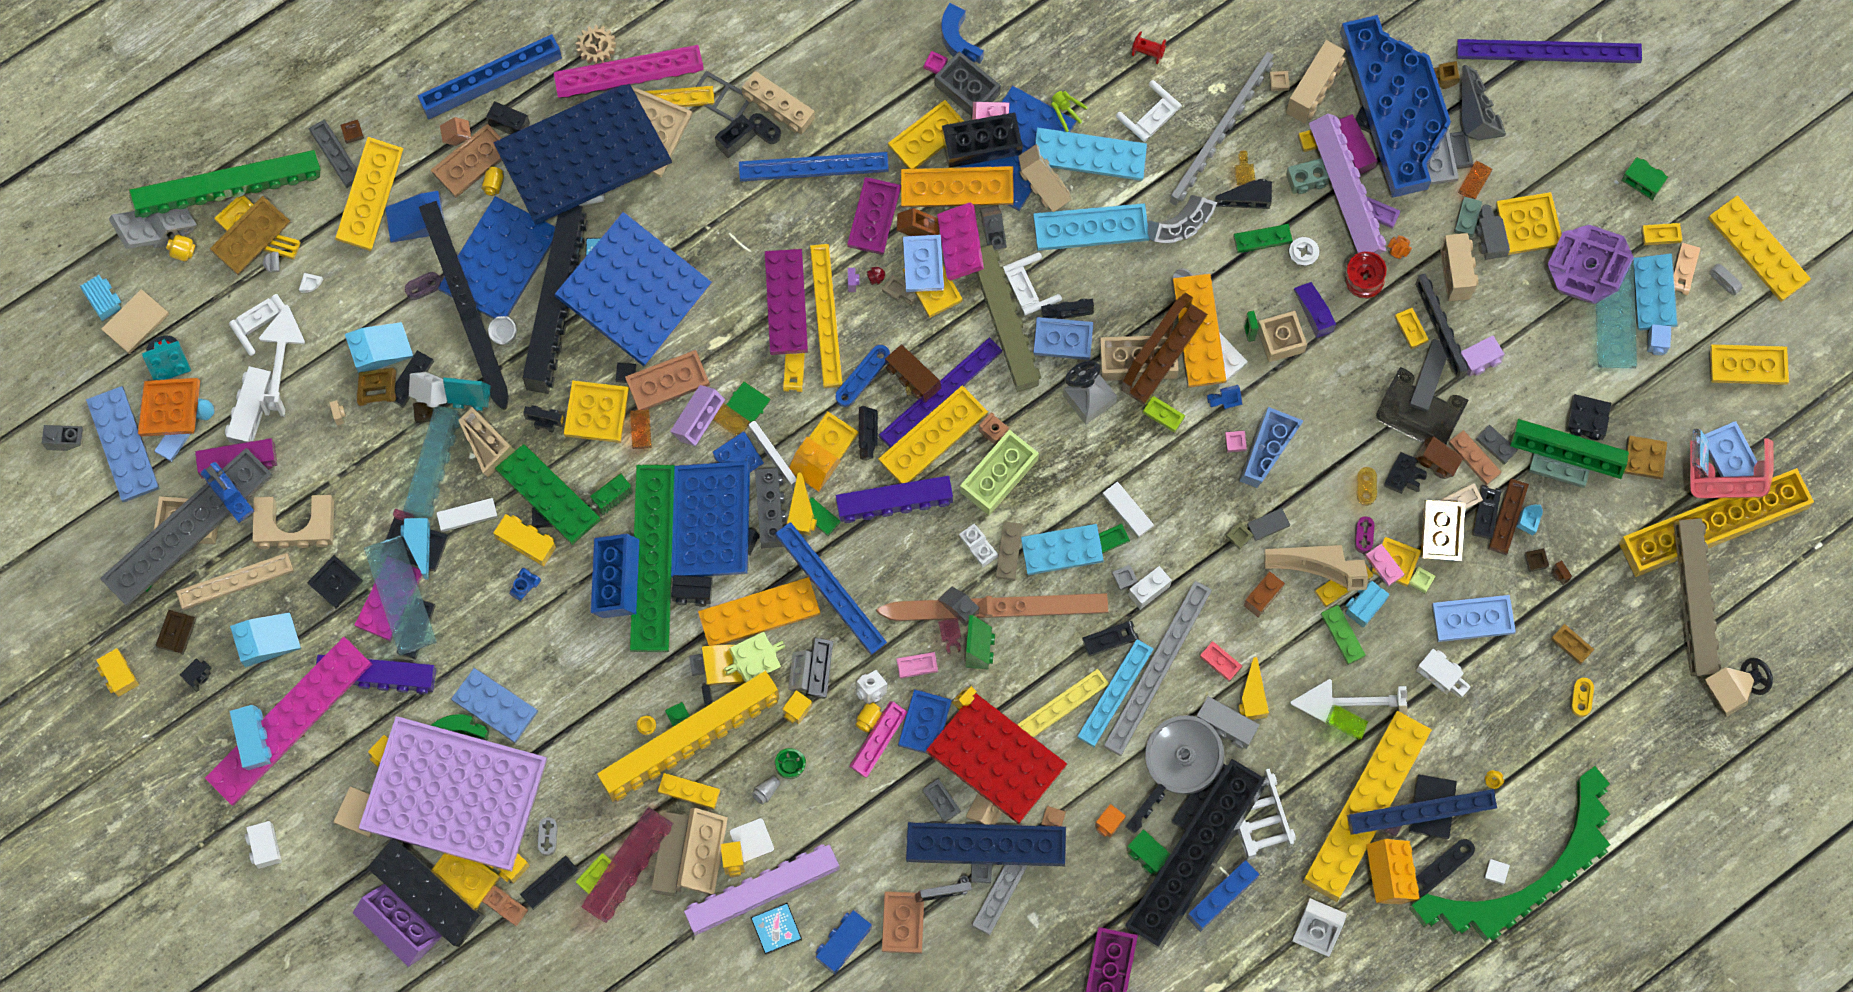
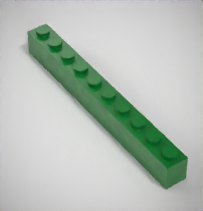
M315 150L129 189V198L135 218H145L151 214H163L173 209L181 210L192 205H204L210 201H222L228 197H241L251 192L259 193L265 189H278L288 184L296 185L302 181H314L320 178L321 169Z

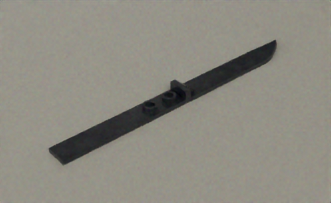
M437 201L419 207L482 377L486 384L491 385L490 397L497 406L506 410L509 399L507 386Z

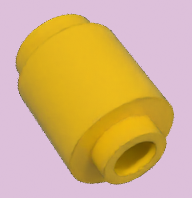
M489 167L486 171L481 187L486 195L495 196V194H499L504 178L503 170L497 167Z
M870 703V705L865 704L856 718L855 726L869 733L882 715L880 712L881 708L874 703Z

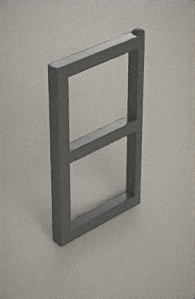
M705 71L695 87H700L708 76L723 84L725 88L713 106L710 104L703 106L730 121L742 115L750 103L747 100L735 118L716 108L729 88L743 96L742 90Z

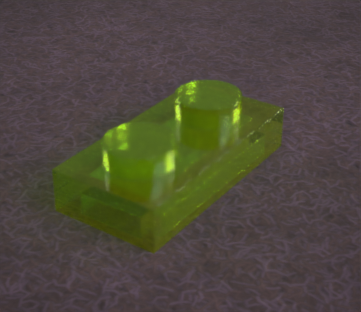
M1332 705L1325 723L1357 740H1361L1368 721L1337 705Z

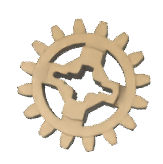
M595 25L594 29L588 26L587 32L585 30L581 31L583 36H577L579 41L576 42L578 55L581 54L582 60L587 58L588 64L591 61H594L595 64L598 61L604 63L605 58L610 60V54H615L613 49L616 48L615 37L611 34L610 30L605 32L604 26L601 29H598L597 25Z

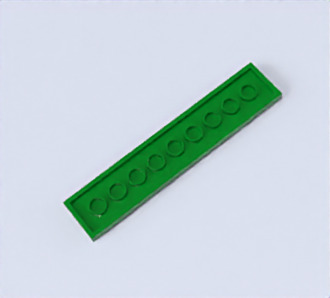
M636 465L634 537L639 539L636 614L631 615L630 652H669L675 465Z

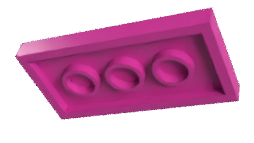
M970 202L937 214L947 278L951 281L983 270L984 266L974 205Z
M387 557L358 616L355 627L391 642L423 576L420 569Z

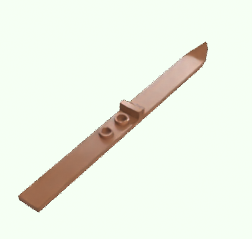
M1107 593L1000 598L986 596L985 598L971 599L980 607L977 618L1108 613ZM938 600L898 601L876 609L879 615L894 621L957 619Z

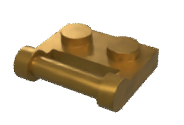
M394 368L359 372L358 405L365 406L367 403L381 401L394 402L396 400V370ZM386 389V393L366 396V392Z

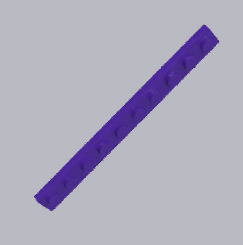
M1458 39L1457 59L1641 63L1642 43Z

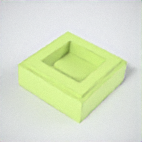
M1418 567L1409 585L1426 593L1435 575Z

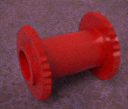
M1140 31L1132 46V56H1135L1137 51L1157 58L1156 64H1159L1166 49V39L1160 44L1142 38V32Z

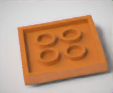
M198 378L144 381L138 434L141 437L194 434L200 380Z

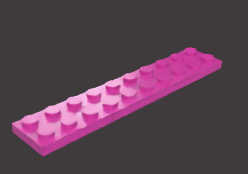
M343 637L261 720L262 728L264 727L267 732V739L265 741L271 750V764L251 770L244 769L238 746H236L205 779L234 806L356 682L372 663L346 637Z

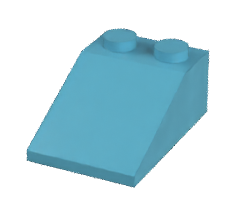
M402 322L361 328L345 334L358 373L377 370L413 357Z
M290 613L250 619L230 626L240 661L245 668L301 649Z

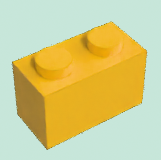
M117 648L96 660L99 664L96 667L98 672L108 680L105 684L110 693L114 692L119 697L139 686L122 653Z
M740 841L720 844L725 875H729V877L741 876V873L745 872Z

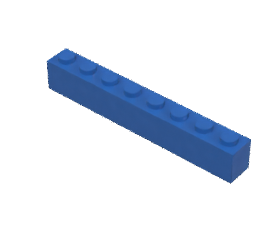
M551 34L417 95L420 105L429 120L562 59L560 48Z

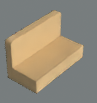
M978 793L966 818L977 821L980 824L996 825L1002 811Z

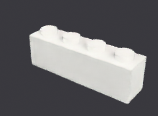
M249 366L247 372H244L242 378L243 386L237 392L236 399L238 401L236 407L232 408V419L225 429V435L230 443L240 444L254 441L263 414L259 396L260 394H268V391H270L271 371Z

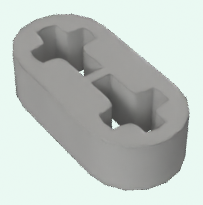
M1716 264L1710 270V275L1731 295H1736L1743 288L1740 281L1721 264Z
M550 817L542 819L539 824L538 849L544 856H551L557 848L558 826L556 821ZM547 822L554 826L550 828L549 835H547L546 829L543 828V826L547 825ZM546 839H549V844L552 845L548 851H545L542 845L546 844Z

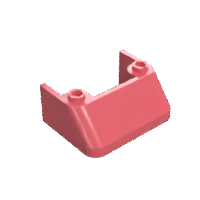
M1764 439L1765 460L1755 464L1754 476L1715 477V468L1711 463H1709L1707 475L1700 465V443L1690 441L1691 493L1701 499L1766 496L1770 491L1774 472L1773 441Z

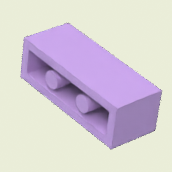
M700 385L670 432L680 442L696 446L725 399L715 389Z

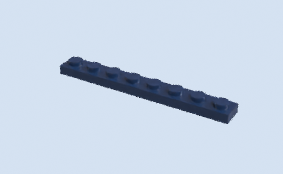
M1494 789L1349 814L1347 818L1350 834L1352 835L1497 809Z

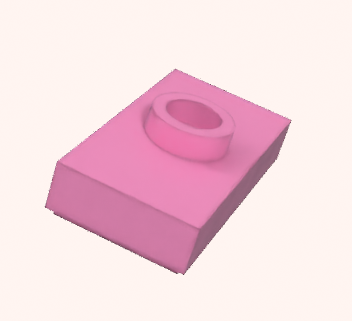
M935 652L896 658L900 679L938 672Z

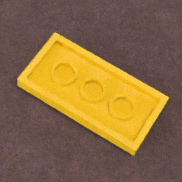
M944 100L888 142V147L908 169H917L944 148L942 125L963 122L964 120Z
M1713 344L1710 346L1711 383L1787 385L1789 383L1787 347Z

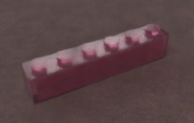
M648 807L581 907L599 920L607 923L614 916L618 905L625 900L629 889L637 882L641 871L647 867L653 853L659 849L661 841L670 833L674 823Z

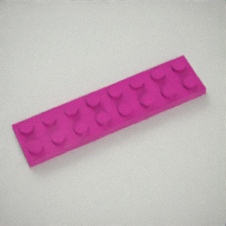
M699 45L553 73L557 95L560 98L576 94H587L591 91L606 90L620 85L639 84L644 81L660 80L670 76L676 77L686 73H697L704 70Z

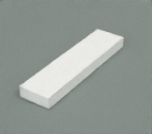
M756 421L749 424L750 432L793 490L796 477Z

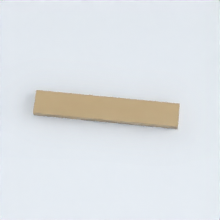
M284 553L178 590L176 593L182 610H186L292 573L294 570L288 553Z

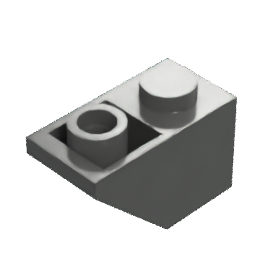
M999 206L980 208L987 246L992 245L994 250L1007 248L1003 218Z
M44 425L42 444L47 450L68 451L81 446L83 427Z

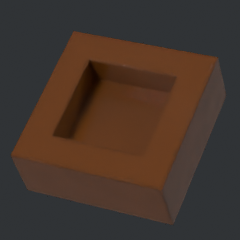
M358 119L340 125L346 144L364 139Z
M1562 560L1552 568L1556 581H1560L1562 585L1569 582L1572 578L1571 573Z

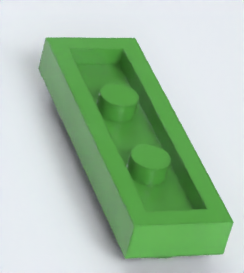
M1339 605L1320 614L1347 665L1366 656Z

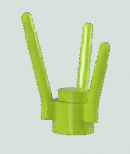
M1066 91L1055 93L1051 99V106L1055 109L1064 130L1068 132L1069 129L1059 109L1062 111L1067 110L1081 124L1082 120L1069 107V101L1085 110L1088 107L1070 96Z

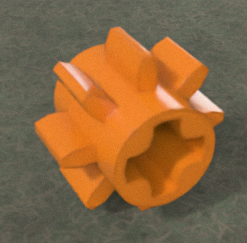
M1398 235L1397 239L1393 237L1387 246L1391 248L1389 253L1398 259H1401L1402 256L1407 257L1412 249L1409 246L1410 241Z

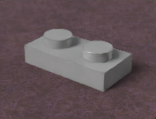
M807 650L793 652L788 690L793 692L796 690H807L812 652Z

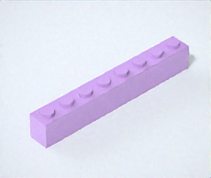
M1326 114L1310 122V128L1357 252L1367 251L1379 255L1387 251L1385 248L1386 241L1380 235L1378 229L1380 227L1379 223L1372 214L1373 207L1366 198L1365 194H1367V191L1360 182V173L1353 164V154L1348 150L1346 145L1347 139L1340 130L1341 123L1339 119L1334 115Z
M823 844L814 848V852L810 854L802 853L798 855L796 860L790 863L788 861L780 863L775 870L771 871L768 869L761 872L760 876L755 879L751 877L743 880L740 886H730L724 889V893L718 896L716 894L710 895L705 898V902L700 904L697 902L687 906V910L684 913L696 936L840 870V867L830 845L825 846Z

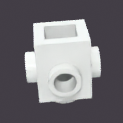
M877 670L868 675H862L857 681L856 694L866 704L879 701L887 693V683Z

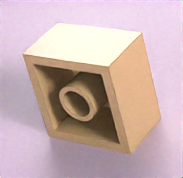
M1295 311L1259 321L1258 333L1269 363L1305 353L1307 343Z

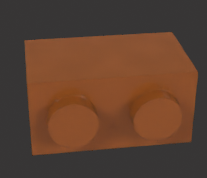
M1269 572L1247 597L1244 607L1259 618L1283 590L1285 583Z

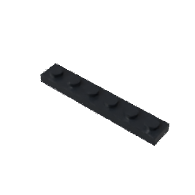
M1426 273L1418 275L1415 285L1457 380L1464 379L1468 371V364L1462 358L1460 345L1455 342L1453 329L1448 326L1446 313L1440 308L1439 297L1434 294L1433 284L1430 279L1428 280Z

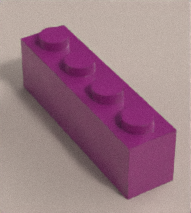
M272 438L195 451L198 474L202 479L201 471L204 468L207 469L213 462H216L223 469L245 448L268 470L272 469L273 466H278L275 444Z

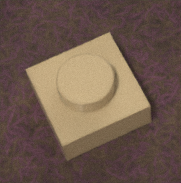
M337 400L330 402L333 418L337 426L345 424L343 417H346L343 405L339 406Z

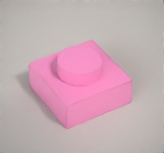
M1245 431L1225 433L1227 453L1247 450Z

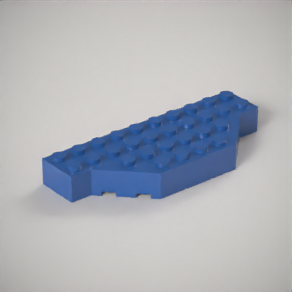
M1378 15L1342 23L1340 35L1392 198L1428 190L1431 178L1427 165L1446 135L1451 123L1430 56L1424 52L1420 53L1414 50L1412 46L1401 40L1397 41L1390 37V34L1383 31Z

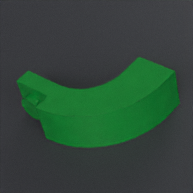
M463 714L443 717L431 725L485 741L490 736L485 726L477 723L474 726L475 721L473 717Z

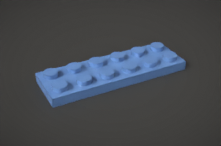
M123 386L86 399L122 502L124 503L160 489L144 443L138 434V427Z

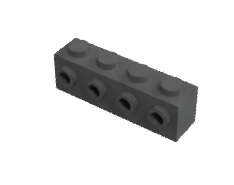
M778 468L755 470L761 549L784 547L775 536V533L783 528L782 522H786L785 510L781 511V504H785L784 492H780V486L783 485L782 474H778Z

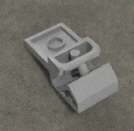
M187 208L181 210L173 209L163 214L155 213L145 218H135L133 211L113 214L109 218L126 249L153 245L154 248L165 247L169 241L168 232H172L173 235L187 236L197 226Z

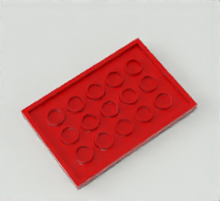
M975 693L973 695L974 700L968 706L964 705L928 747L926 753L986 800L990 801L1013 821L1020 824L1066 768L1067 763Z

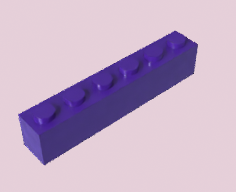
M943 476L837 494L836 503L839 520L844 523L855 522V519L863 518V520H870L874 516L882 515L883 517H888L897 512L906 514L914 509L928 510L932 506L938 505L939 507H946L953 503V493L950 477Z
M317 655L316 664H317L325 655ZM368 659L372 665L353 684L361 689L377 687L381 691H389L390 688L397 689L398 692L402 693L412 690L418 694H428V692L434 691L436 668L434 665Z

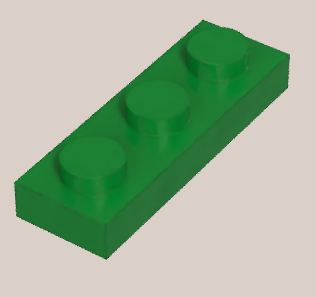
M1289 224L1235 233L1233 236L1237 253L1282 246L1293 242Z

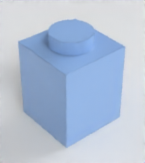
M1652 324L1648 331L1647 352H1651L1654 355L1667 354L1670 349L1671 326Z

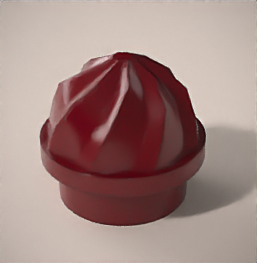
M871 267V270L866 271L871 285H879L883 282L885 271L882 268Z

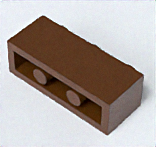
M902 344L885 358L887 371L891 375L895 374L905 388L908 386L916 399H921L926 403L942 389L940 380Z

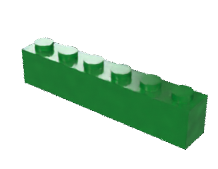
M1521 419L1517 420L1510 444L1514 448L1618 479L1623 477L1629 456V451Z

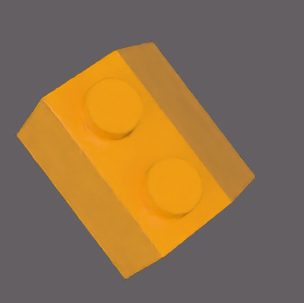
M806 437L796 451L789 469L795 476H797L798 472L802 473L805 483L820 492L841 461L816 442Z

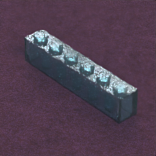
M441 406L434 408L404 505L403 513L405 517L429 519L434 513V499H437L439 496L440 488L438 486L440 481L444 480L445 463H449L451 455L449 450L451 446H454L456 440L455 430L460 427L458 420L461 417L457 410Z

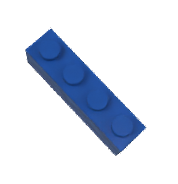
M1245 860L1188 913L1187 919L1201 932L1253 884L1260 874Z

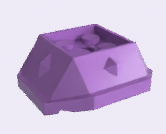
M1586 225L1562 233L1548 262V267L1559 293L1596 304L1619 291L1634 257L1624 236L1592 225ZM1590 264H1596L1595 267L1588 268Z

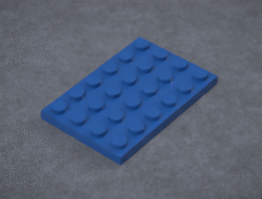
M1012 85L1002 102L1009 103V113L1015 112L1023 145L1022 153L1035 145L1037 128L1065 131L1053 107ZM1061 112L1069 129L1068 132H1071L1076 124V120ZM1018 156L959 167L1013 166L1014 205L1009 206L1019 212L1033 191L1029 180L1025 181L1020 174L1021 167Z
M496 196L457 256L477 310L493 319L498 316H509L551 248L555 226L545 221L535 225L528 212ZM444 277L438 290L452 297Z
M748 461L675 466L672 578L673 575L705 577L747 574L750 463Z

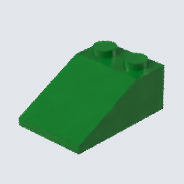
M969 615L965 668L989 670V664H993L994 652H990V645L995 644V634L992 633L991 626L974 615Z

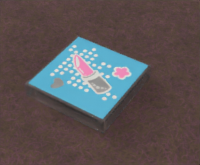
M1693 429L1692 466L1704 478L1708 477L1709 440L1701 429Z

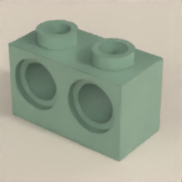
M1322 158L1290 166L1286 172L1292 194H1304L1310 189L1325 188L1330 180ZM1319 173L1322 177L1318 178L1315 177L1313 174ZM1296 178H1302L1304 182H1298Z

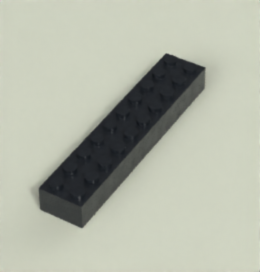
M578 205L557 216L522 376L527 391L549 394L550 388L554 386L555 377L552 376L554 370L556 371L558 368L557 353H561L562 342H560L561 335H565L566 324H564L565 318H568L570 308L554 295L574 272L576 266H579L581 261L579 251L580 248L583 249L585 238L583 233L588 229L587 214L584 213L583 206Z
M1231 759L1126 923L1125 927L1129 931L1159 950L1163 949L1267 786L1265 778Z

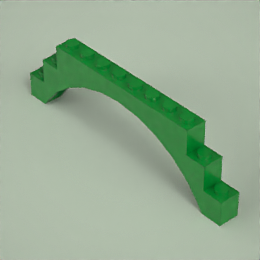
M1594 766L1576 781L1577 811L1573 831L1565 850L1554 866L1539 880L1521 891L1502 898L1478 902L1454 901L1426 894L1415 902L1409 910L1424 928L1427 925L1431 927L1440 921V916L1454 935L1458 932L1463 934L1471 928L1469 925L1471 924L1484 942L1489 939L1494 941L1501 935L1500 931L1504 927L1507 930L1517 923L1515 920L1521 915L1524 918L1532 911L1530 907L1534 904L1541 905L1547 900V894L1558 892L1563 888L1561 884L1564 881L1571 882L1578 876L1577 871L1581 868L1585 871L1593 865L1592 860L1598 857V859H1601L1608 853L1607 848L1611 844L1598 830V828L1600 829L1608 823L1607 818L1610 816L1608 810L1598 800V798H1601L1608 792L1606 789L1610 785L1608 780Z

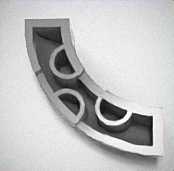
M1191 195L1185 208L1172 219L1162 222L1149 221V239L1160 243H1175L1176 241L1193 236L1204 223L1208 222L1217 202Z

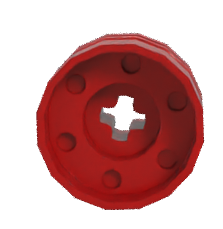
M1364 251L1357 253L1351 258L1347 266L1345 279L1347 289L1358 298L1368 299L1375 297L1381 292L1385 283L1387 271L1385 261L1374 252Z

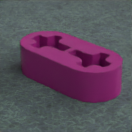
M1367 516L1361 517L1356 525L1355 548L1362 554L1370 552L1374 541V521ZM1364 522H1367V525L1370 526L1366 533H1363L1364 527L1360 526ZM1363 537L1366 538V544H1369L1366 548H1362V545L1359 544L1362 542Z

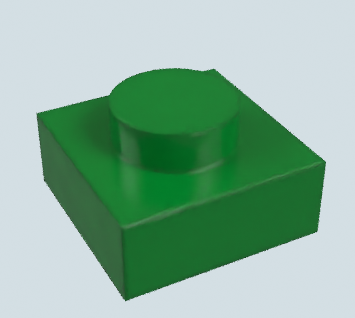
M683 702L665 710L673 727L690 717Z

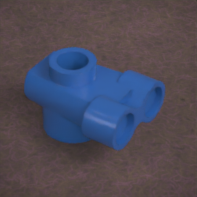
M525 568L519 571L517 574L518 578L514 581L513 587L509 592L512 597L519 601L541 582L537 575L531 574Z

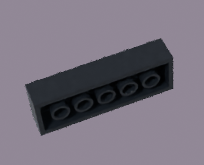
M392 838L367 867L369 871L453 946L460 947L486 917L399 840Z

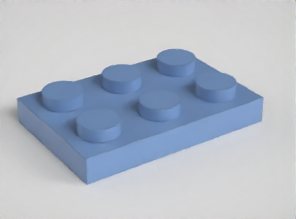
M1037 317L1034 355L1090 360L1093 322Z

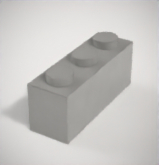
M1209 696L1197 715V718L1209 723L1217 731L1220 738H1228L1233 741V745L1241 749L1243 747L1248 748L1259 728L1258 723Z

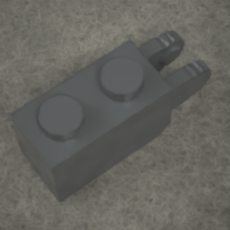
M1486 204L1480 210V220L1475 228L1476 235L1480 237L1481 241L1479 244L1480 252L1484 254L1485 260L1507 257L1510 247L1503 218L1494 216L1492 206Z

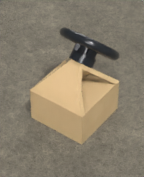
M1748 658L1742 663L1740 671L1725 667L1705 679V683L1726 717L1747 706L1751 693L1755 695L1768 693L1773 685V675L1769 666L1763 660ZM1751 664L1752 670L1746 672L1748 665ZM1758 665L1765 671L1767 679L1759 672ZM1761 683L1765 687L1763 689H1756L1753 686Z

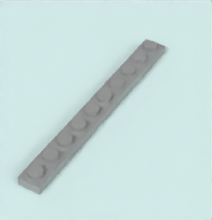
M1269 52L1265 54L1172 193L1170 203L1177 206L1179 201H1184L1188 194L1186 192L1189 186H1194L1197 181V174L1204 171L1207 166V159L1214 156L1217 150L1215 147L1218 143L1222 144L1226 137L1225 132L1227 129H1232L1236 122L1235 117L1237 114H1242L1245 109V102L1252 99L1255 94L1253 90L1256 86L1260 87L1265 78L1263 75L1265 72L1269 73L1274 65L1272 62L1273 54Z
M1197 581L1193 583L1106 741L1104 748L1122 756L1212 589Z

